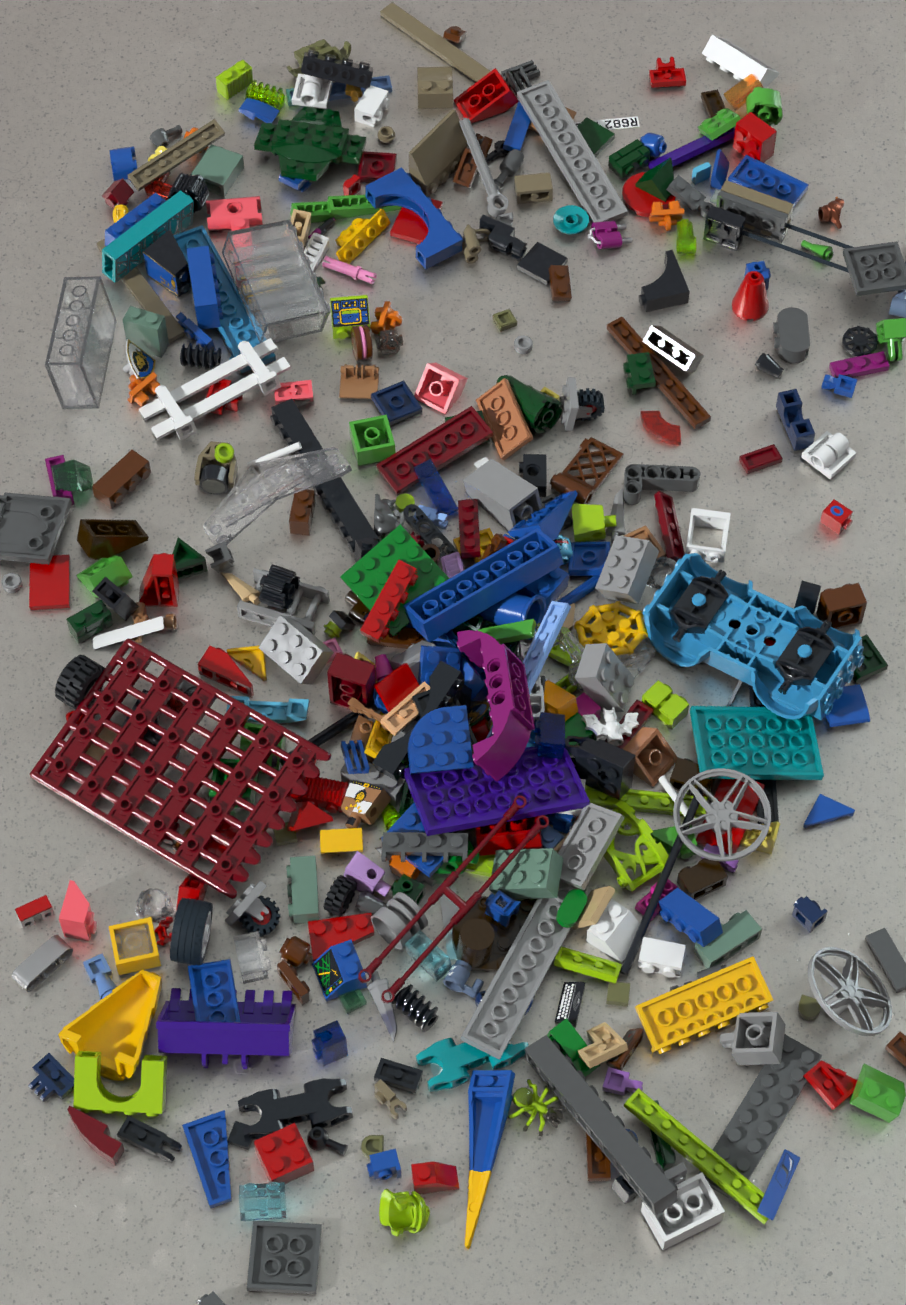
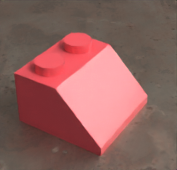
M436 362L427 363L414 396L418 401L447 414L461 396L468 378Z
M70 880L59 916L64 937L89 941L91 934L95 933L97 922L94 921V912L91 911L90 904L74 881Z

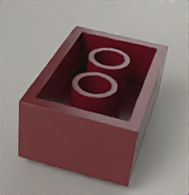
M336 653L327 672L330 703L349 709L348 701L351 698H355L366 708L371 709L374 703L373 691L376 684L375 665L366 660L355 659L348 654Z

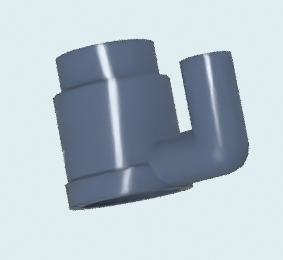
M457 960L452 965L443 981L444 985L450 990L463 992L472 998L476 997L484 982L481 979H476L472 987L466 984L472 967L463 960Z

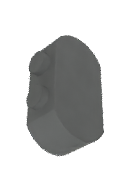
M789 307L781 310L777 315V321L773 322V334H776L774 348L778 349V357L787 363H800L808 357L810 347L808 316L806 312L799 308Z

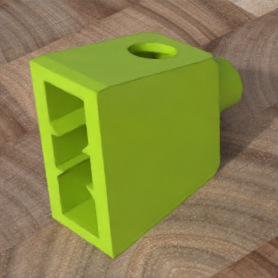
M572 505L575 542H594L605 539V528L617 527L616 515L604 516L602 505Z

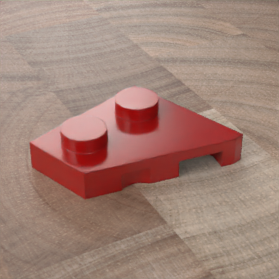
M822 1060L803 1075L832 1110L854 1092L857 1083L856 1079L846 1075L847 1072L835 1069Z

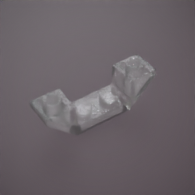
M541 623L536 624V633ZM562 627L553 647L560 644L562 650L567 651L573 664L569 666L568 679L573 686L582 691L584 689L577 682L575 676L584 647L568 628Z

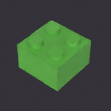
M387 414L349 422L350 437L358 466L383 461L395 453V443Z

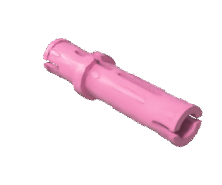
M325 256L324 260L330 262V264L322 263L323 267L351 276L354 280L360 279L374 284L375 280L369 277L375 279L377 277L376 273L364 270L361 266H353L329 256Z

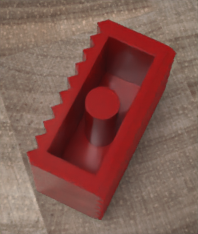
M307 777L308 794L302 795V802L309 801L318 808L325 809L332 814L337 812L343 813L341 806L349 786L348 783L323 777Z

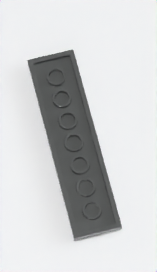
M784 1034L781 1064H764L713 1148L714 1152L748 1180L806 1085L807 1079L803 1075L821 1060L822 1055ZM704 1174L712 1189L736 1202Z

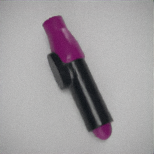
M335 218L326 220L308 236V239L311 238L314 232L325 235L327 229L335 223Z

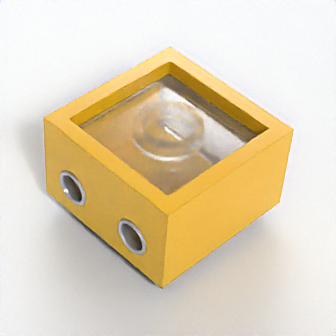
M151 917L109 926L115 963L119 975L161 966Z

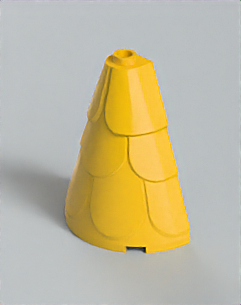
M142 969L114 988L112 993L91 1006L85 1013L63 1027V1030L58 1035L68 1053L74 1052L77 1054L79 1051L101 1052L100 1075L102 1077L115 1081H123L125 1077L131 1078L139 1066L144 1043L148 1038L151 1020L156 1013L162 988L161 977L154 972Z

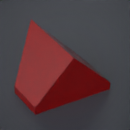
M309 801L296 803V811L291 813L287 830L295 831L331 822L333 817Z

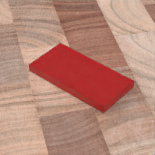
M722 779L714 797L721 802L738 779ZM741 781L729 798L730 802H734L744 782ZM757 782L760 785V787L764 790L765 785ZM750 786L746 788L736 811L753 815L760 798ZM738 817L740 821L750 822L748 819ZM732 827V854L737 853L746 829ZM712 829L698 833L696 837L697 845L705 847L706 844L718 846L716 833ZM727 833L722 834L724 852H726L725 855H728Z

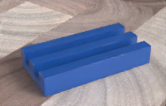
M351 740L349 744L341 741V750L348 774L369 773L370 767L364 753L362 740H357V743ZM350 749H351V753H352V756H353V760H354L356 769H353V766H352V763H351V759H350L349 752H348V750H350ZM356 749H358V753H359L360 760H361V763H362V767H363V768H361L360 761H359V758H358Z

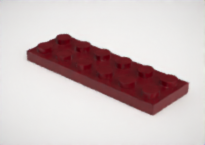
M470 406L378 463L376 468L398 496L493 437V431L476 410Z

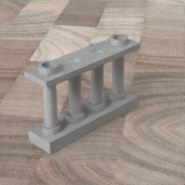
M254 568V582L257 583L254 589L261 593L263 589L260 586L261 578L263 575L269 574V571ZM300 582L299 588L295 589L292 597L294 600L293 605L285 613L275 611L276 607L270 605L261 607L253 604L251 601L244 602L240 600L237 605L238 617L272 627L280 615L292 616L309 632L315 635V622H312V619L320 602L329 603V590L321 586L316 587ZM302 596L313 599L305 618L293 616Z

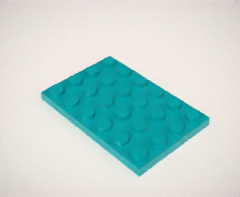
M691 706L690 716L700 773L710 769L724 768L739 771L752 779H823L824 773L811 715L794 720L778 716L766 707ZM716 776V777H710V778H707V779H735V778L725 777V776Z

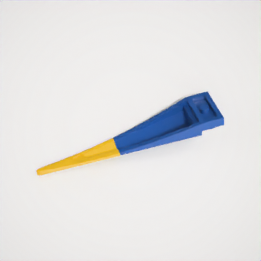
M472 1070L468 1089L469 1185L465 1247L467 1249L470 1248L513 1099L511 1094L515 1073L512 1070Z

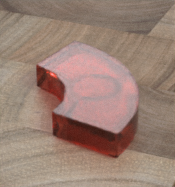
M660 411L640 412L642 424L648 433L653 434L661 442L681 445L680 426L666 422L661 417Z

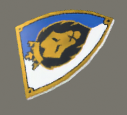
M127 339L126 355L129 363L123 367L125 373L129 372L130 376L134 374L137 379H145L153 373L156 360Z

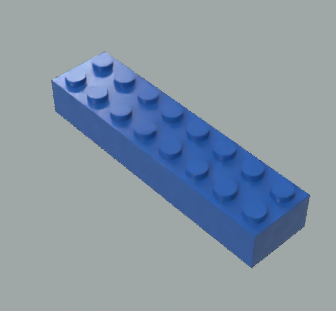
M536 528L403 605L409 623L428 642L437 639L439 636L563 565L559 546L540 529Z

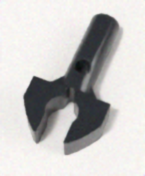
M504 140L497 141L494 144L495 150L489 153L485 159L487 163L498 156L505 158L508 152H510L503 149Z

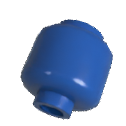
M647 133L640 139L643 146L650 150V157L658 158L666 151L667 144L662 135Z

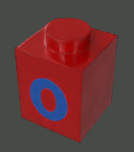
M833 499L822 511L820 522L839 535L844 529L847 530L851 526L853 511Z

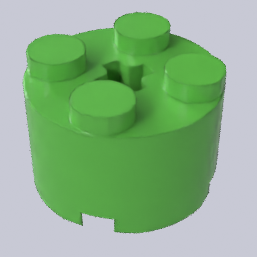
M754 88L753 92L746 99L747 114L752 112L768 125H777L783 117L780 92L769 88Z

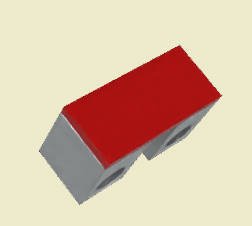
M47 895L15 909L23 929L34 925L33 916L39 913L43 920L55 915Z

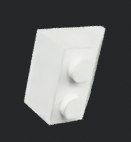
M611 899L597 924L591 925L587 930L586 941L622 964L625 961L640 923L630 910Z

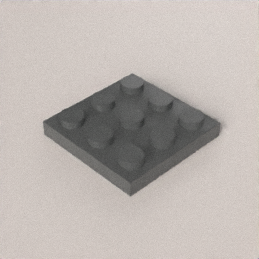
M897 241L843 249V256L856 296L906 290V265Z
M253 1221L247 1291L316 1294L322 1225Z

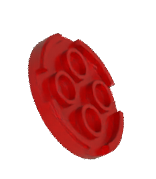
M641 172L631 176L625 182L622 190L624 205L636 212V215L642 217L650 216L653 202H662L663 210L669 209V202L676 201L674 195H671L665 202L635 186L645 173Z

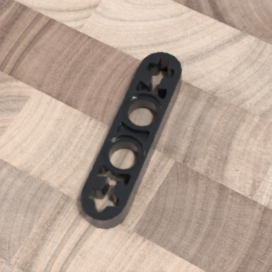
M410 504L404 508L403 516L405 521L417 535L421 536L425 544H432V540L435 538H440L443 541V544L438 547L441 552L440 561L441 557L446 556V553L443 551L445 547L448 554L458 552L417 505ZM409 511L412 513L416 511V518L419 520L417 523L413 516L409 517ZM422 524H428L430 530L423 533L419 527Z

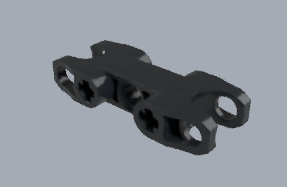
M323 1078L309 1081L303 1086L305 1093L280 1098L279 1090L268 1089L240 1099L238 1101L240 1112L255 1111L262 1116L259 1122L243 1129L244 1138H249V1135L254 1134L252 1139L257 1140L293 1123L310 1121L311 1128L321 1127L324 1129L353 1118L351 1107H335L329 1103L333 1095L347 1090L346 1080Z

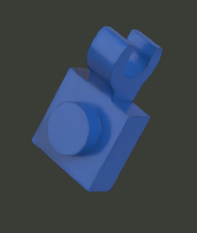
M839 374L838 378L825 375L821 388L826 390L834 388L835 394L852 398L857 379Z

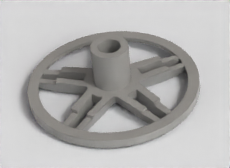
M717 768L703 771L693 776L683 785L674 803L673 819L680 839L691 851L713 861H734L751 854L762 844L770 828L771 807L765 792L752 778L736 770ZM716 776L738 779L721 802L699 782ZM741 781L744 782L734 802H730L729 798ZM695 784L712 801V803L709 804L705 800V798L694 787ZM748 786L756 792L761 800L764 809V819L736 811ZM690 789L707 813L681 825L680 806L684 796ZM738 817L745 818V819L752 820V821H754V820H755V821H759V822L764 823V825L757 824V823H752V822H747V821H740V820H738ZM706 819L707 823L683 831V828ZM732 827L762 830L753 844L740 852L732 854ZM712 829L716 833L720 855L700 849L689 840L687 835ZM727 833L728 855L724 854L722 834Z
M836 947L823 948L812 956L808 964V980L811 990L823 1010L836 1023L846 1030L862 1036L878 1035L888 1027L892 1018L890 997L884 984L869 965L851 952ZM838 956L846 959L842 975L822 957ZM815 968L821 973L820 976L834 988V991L824 999L815 982ZM859 968L873 982L878 993L858 987ZM865 1006L883 1008V1019L878 1027H873ZM848 1008L861 1029L847 1023L839 1015Z

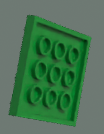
M401 524L340 576L343 582L371 611L398 560L417 569L419 577L415 585L410 586L407 591L409 593L407 600L404 604H400L396 620L394 622L391 621L388 626L390 629L389 633L393 637L409 624L403 605L450 579Z

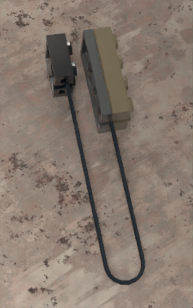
M727 180L721 190L716 189L712 195L710 202L716 204V207L711 206L706 215L703 240L737 251L743 241V235L849 273L847 267L780 244L783 242L788 230L792 229L842 248H853L850 245L791 225L790 217L794 204Z

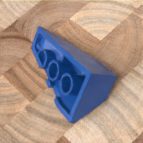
M577 491L558 495L545 504V508L531 514L532 518L526 522L525 520L518 522L508 531L509 535L519 539L538 528L554 541L558 537L578 494Z

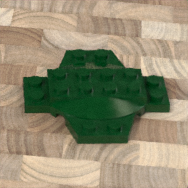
M304 107L292 120L279 119L277 125L262 123L254 143V150L272 152L274 156L278 155L281 176L317 181L328 170V165L331 162L335 164L341 162L360 164L366 146V137L349 135V129L343 128L341 125L339 111Z

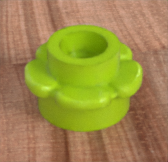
M329 621L327 625L324 624V633L330 638L340 637L339 634L342 630L335 623Z

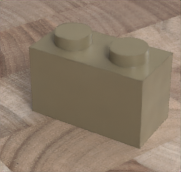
M550 173L514 176V191L517 204L553 201V186Z

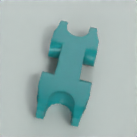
M446 1038L433 1043L430 1047L417 1054L416 1061L418 1066L434 1063L443 1069L439 1075L427 1081L429 1091L434 1092L452 1089L466 1083L470 1079L468 1071L490 1062L493 1070H499L512 1065L526 1055L524 1048L528 1047L529 1044L528 1042L508 1044L499 1060L465 1042L456 1045L453 1038Z

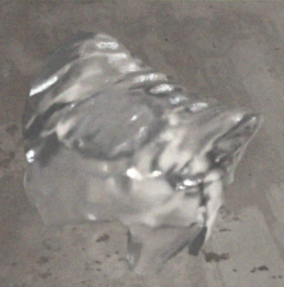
M657 558L646 585L661 589L667 575L674 571L676 562L671 558Z
M149 888L143 890L136 900L135 915L140 919L151 917L152 923H159L161 920H166V917L175 918L176 911L171 898L161 889Z

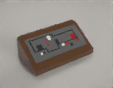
M637 1028L627 1031L623 1040L627 1043L628 1050L609 1059L607 1066L623 1070L643 1039V1029Z

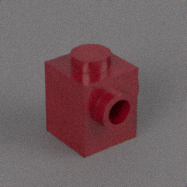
M122 178L114 181L101 196L105 199L106 204L114 209L116 205L126 206L129 203L128 199L134 191Z

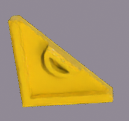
M259 646L227 649V654L263 681H267L265 653L258 648Z

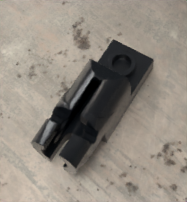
M482 215L479 229H488L491 232L488 238V247L506 256L512 254L511 258L521 261L526 253L527 243L515 237V228Z

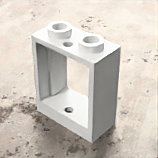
M692 508L685 553H697L701 555L703 560L724 563L731 513ZM694 526L722 529L721 549L692 545Z

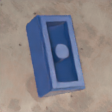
M721 149L717 150L710 186L716 189L722 188L729 169V161Z

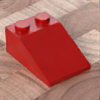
M496 68L454 99L464 118H469L471 123L504 113L519 102Z

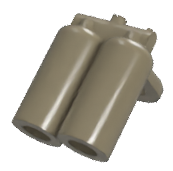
M467 224L462 237V250L467 263L472 264L478 260L477 254L481 252L480 243L486 242L491 233L488 229H473ZM486 233L487 235L484 238L478 239L476 234Z

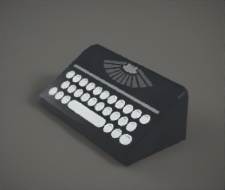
M564 982L555 1023H561L567 1018L571 1025L576 1027L586 982Z

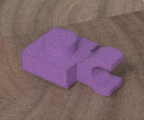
M608 1067L602 1089L603 1091L624 1096L626 1090L632 1094L638 1088L642 1091L643 1082L629 1079V1072Z

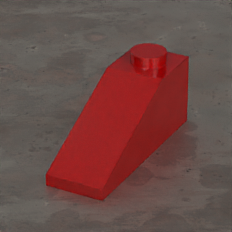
M209 646L198 662L199 674L252 698L254 696L253 685L223 649Z

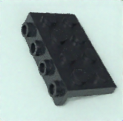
M308 50V52H304L301 73L368 89L371 84L373 67H370V64L366 62L356 64L349 58L339 60L332 54L322 56L319 55L318 51Z

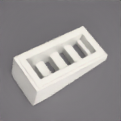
M314 232L297 263V267L314 272L330 248V239Z

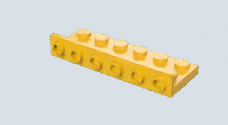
M752 956L636 1005L635 1009L652 1045V1053L658 1051L659 1054H663L671 1050L670 1046L675 1043L681 1046L690 1042V1037L696 1034L700 1038L711 1033L710 1028L717 1026L718 1029L730 1025L729 1020L737 1018L739 1013H748L755 1009L758 1013L769 1008L768 1004L773 1001V998L755 958Z

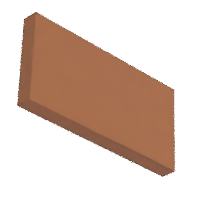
M502 379L476 399L479 409L482 410L485 423L493 431L494 436L492 439L502 460L505 461L533 440V436L507 379Z

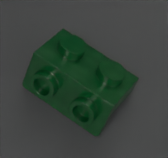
M649 352L628 354L626 362L623 363L624 374H628L626 383L627 388L631 389L632 395H636L637 389L655 387L656 381Z

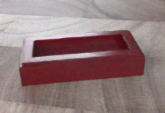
M775 444L739 457V461L747 474L779 464L783 459Z

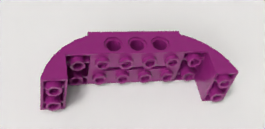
M473 630L457 632L458 649L462 653L464 652L472 663H475L479 668L483 667L485 671V684L488 688L487 700L491 708L489 715L493 722V736L473 744V761L497 782L517 763L527 746L531 730L535 729L525 664L505 644L501 645L489 634Z

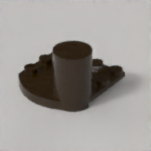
M482 896L457 925H454L452 929V944L457 960H463L470 964L472 967L471 971H498L531 912L533 901L529 899L522 900L518 914H512L509 925L504 927L485 914L487 906L485 902L488 897Z

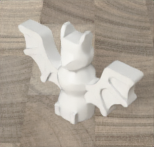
M603 707L605 725L600 723L594 714L583 715L581 718L586 724V730L593 731L596 734V738L606 736L607 742L616 747L623 744L622 735L630 737L632 734L631 730L639 725L637 722L638 713H626L624 722L619 724L614 707H612V710H606Z

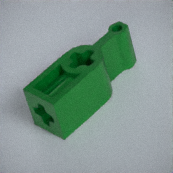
M567 1018L547 1034L551 1041L555 1040L561 1053L571 1059L575 1070H580L585 1078L601 1066L599 1064L589 1068L579 1058L578 1050L587 1047V1044Z

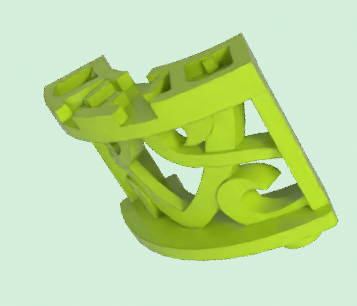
M620 800L614 804L616 808L612 810L622 814L624 817L616 833L624 836L636 834L639 836L635 843L636 855L616 850L614 847V836L603 857L617 875L616 879L620 887L633 892L635 888L662 872L668 854L661 842L657 844L655 838H652L650 834L653 831L643 818L639 820L635 816V810ZM628 825L630 829L626 830L624 826ZM641 845H645L648 848L647 850L642 849L643 855H641L639 849ZM657 864L650 870L646 871L645 865ZM636 865H640L642 875L631 881L626 870L632 869L635 875Z

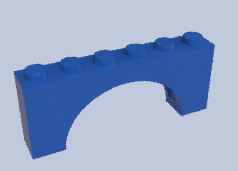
M402 167L365 186V197L375 209L383 206H401L415 212L423 219L429 232L426 238L416 246V259L425 270L462 251L463 238L461 234L453 229L451 222L443 217L440 209L433 205L431 199L428 196L426 197L421 187L415 184L411 175L406 173Z

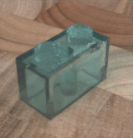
M419 930L404 945L407 954L416 961L432 941ZM436 946L420 966L437 982L451 969L452 964L450 958Z
M285 1182L239 1185L241 1221L286 1218Z

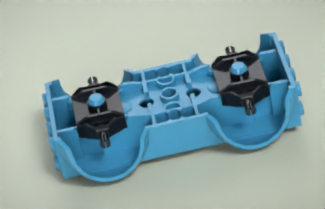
M685 553L683 558L676 562L674 571L665 578L662 588L655 592L650 605L647 604L643 610L648 637L657 652L668 661L683 667H690L704 662L753 686V690L761 703L771 712L783 718L795 720L811 715L822 720L825 714L828 715L833 708V702L841 697L843 687L846 683L851 682L855 669L859 668L864 661V647L862 646V637H860L859 630L855 629V634L839 631L831 627L832 623L830 621L824 620L822 622L816 618L805 606L802 605L793 609L753 590L752 581L749 580L748 584L732 580L726 577L725 571L719 570L718 572L710 567L702 559L701 555ZM733 620H738L741 625L739 628L734 629L729 627V623ZM752 628L758 631L754 635H749L747 633V631ZM767 637H773L776 643L773 646H767L764 640Z

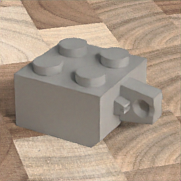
M778 1012L739 1013L736 1019L735 1030L731 1033H722L720 1043L724 1048L732 1049V1056L738 1065L781 1064L786 1024Z

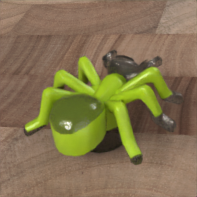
M527 1079V1084L533 1089V1093L530 1089L523 1087L514 1092L512 1101L521 1109L509 1115L508 1119H513L522 1113L530 1117L523 1128V1131L526 1132L538 1113L540 1118L539 1136H543V1128L545 1126L543 1115L546 1116L550 1125L557 1128L558 1125L556 1124L561 1123L557 1118L562 1120V1112H565L566 1109L559 1105L547 1108L549 1104L560 1101L558 1097L554 1096L543 1103L549 1087L545 1085L543 1093L539 1097L537 1085L532 1084L531 1080Z

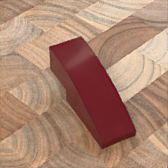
M69 1106L67 1110L70 1118L83 1140L103 1159L116 1166L125 1151L123 1144L109 1136L108 1125Z

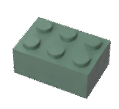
M553 848L522 849L492 882L489 890L493 894L500 890L512 899L557 898L564 858ZM496 850L492 874L514 850Z

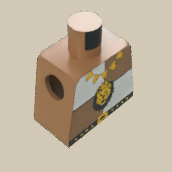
M351 780L341 806V810L348 818L345 826L347 828H358L360 823L374 824L391 800L383 787Z

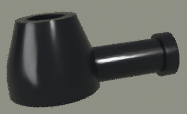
M321 1127L312 1128L307 1135V1143L313 1150L320 1151L327 1147L344 1156L348 1149V1145H343L329 1139L327 1131ZM320 1133L321 1136L318 1137V1138H315V1137H314V1134Z

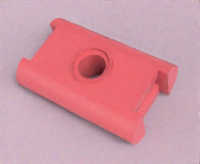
M260 196L206 201L207 214H211V217H207L208 231L231 229V219L249 217L250 227L263 226L262 213H258V210H261Z

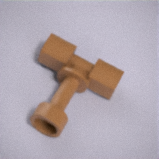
M135 602L139 607L132 614L134 624L150 620L149 616L146 615L147 607L145 603ZM166 614L165 618H163L166 630H176L177 619L175 614ZM143 635L132 638L131 640L137 643H142Z

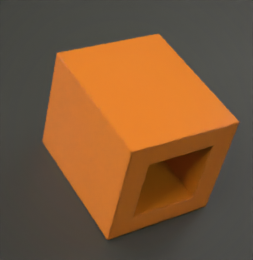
M392 855L389 860L391 872L398 877L404 874L416 880L421 872L407 860L401 862L400 855Z

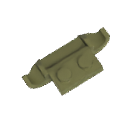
M325 39L316 41L311 45L294 51V57L299 62V68L292 69L290 66L286 68L294 77H297L298 74H302L301 67L304 52L314 50L318 51L319 55L332 54L336 56V59L343 60V58L349 57L351 44L345 41L344 46L339 50L336 46L331 47Z

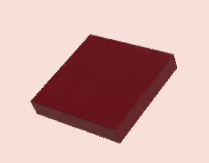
M364 151L358 170L360 183H372L395 171L397 154Z

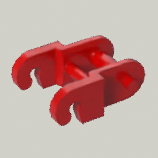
M166 917V920H161L159 926L154 930L159 936L157 945L164 946L171 942L172 933H169L168 936L166 930L173 922V917Z

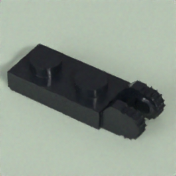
M129 1115L117 1133V1137L154 1156L158 1155L168 1162H173L175 1157L161 1149L163 1144L165 1143L174 1150H180L182 1147L179 1142L168 1137L167 1134Z

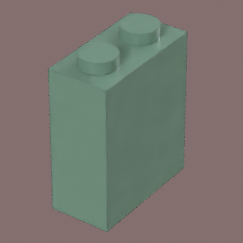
M211 144L191 174L192 176H202L205 185L209 188V192L225 197L244 169L243 155Z
M130 306L123 318L126 341L129 339L147 354L162 358L169 345L165 316Z

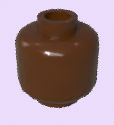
M293 936L290 939L286 938L279 951L281 960H285L287 964L292 965L294 968H299L302 963L307 965L312 956L309 952L310 944L297 936Z

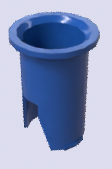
M513 593L478 615L483 617V621L496 625L534 619L536 622L535 631L537 633L546 614V600L542 595L538 594L531 598Z

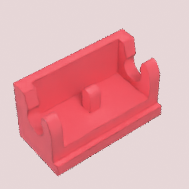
M311 380L280 383L281 387L274 391L276 405L289 399H293V401L309 399L310 402H313Z

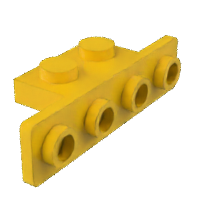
M380 209L370 219L357 218L353 220L352 224L340 233V236L335 240L338 246H342L336 252L339 261L350 264L391 223L384 209Z

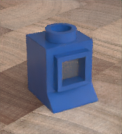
M499 890L495 895L492 893L487 898L485 914L504 927H507L510 916L518 914L521 901H515Z

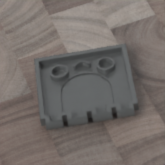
M6 492L4 495H0V560L50 564L72 505L71 499Z

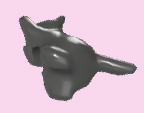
M375 494L374 532L376 535L382 536L383 534L391 533L401 523L397 521V517L393 512L396 510V507L393 506L396 500H381L379 494ZM402 525V527L410 534L409 530H407V529Z

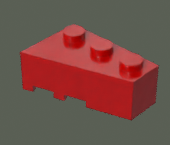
M153 554L140 585L139 602L145 603L146 607H178L179 581L174 554Z

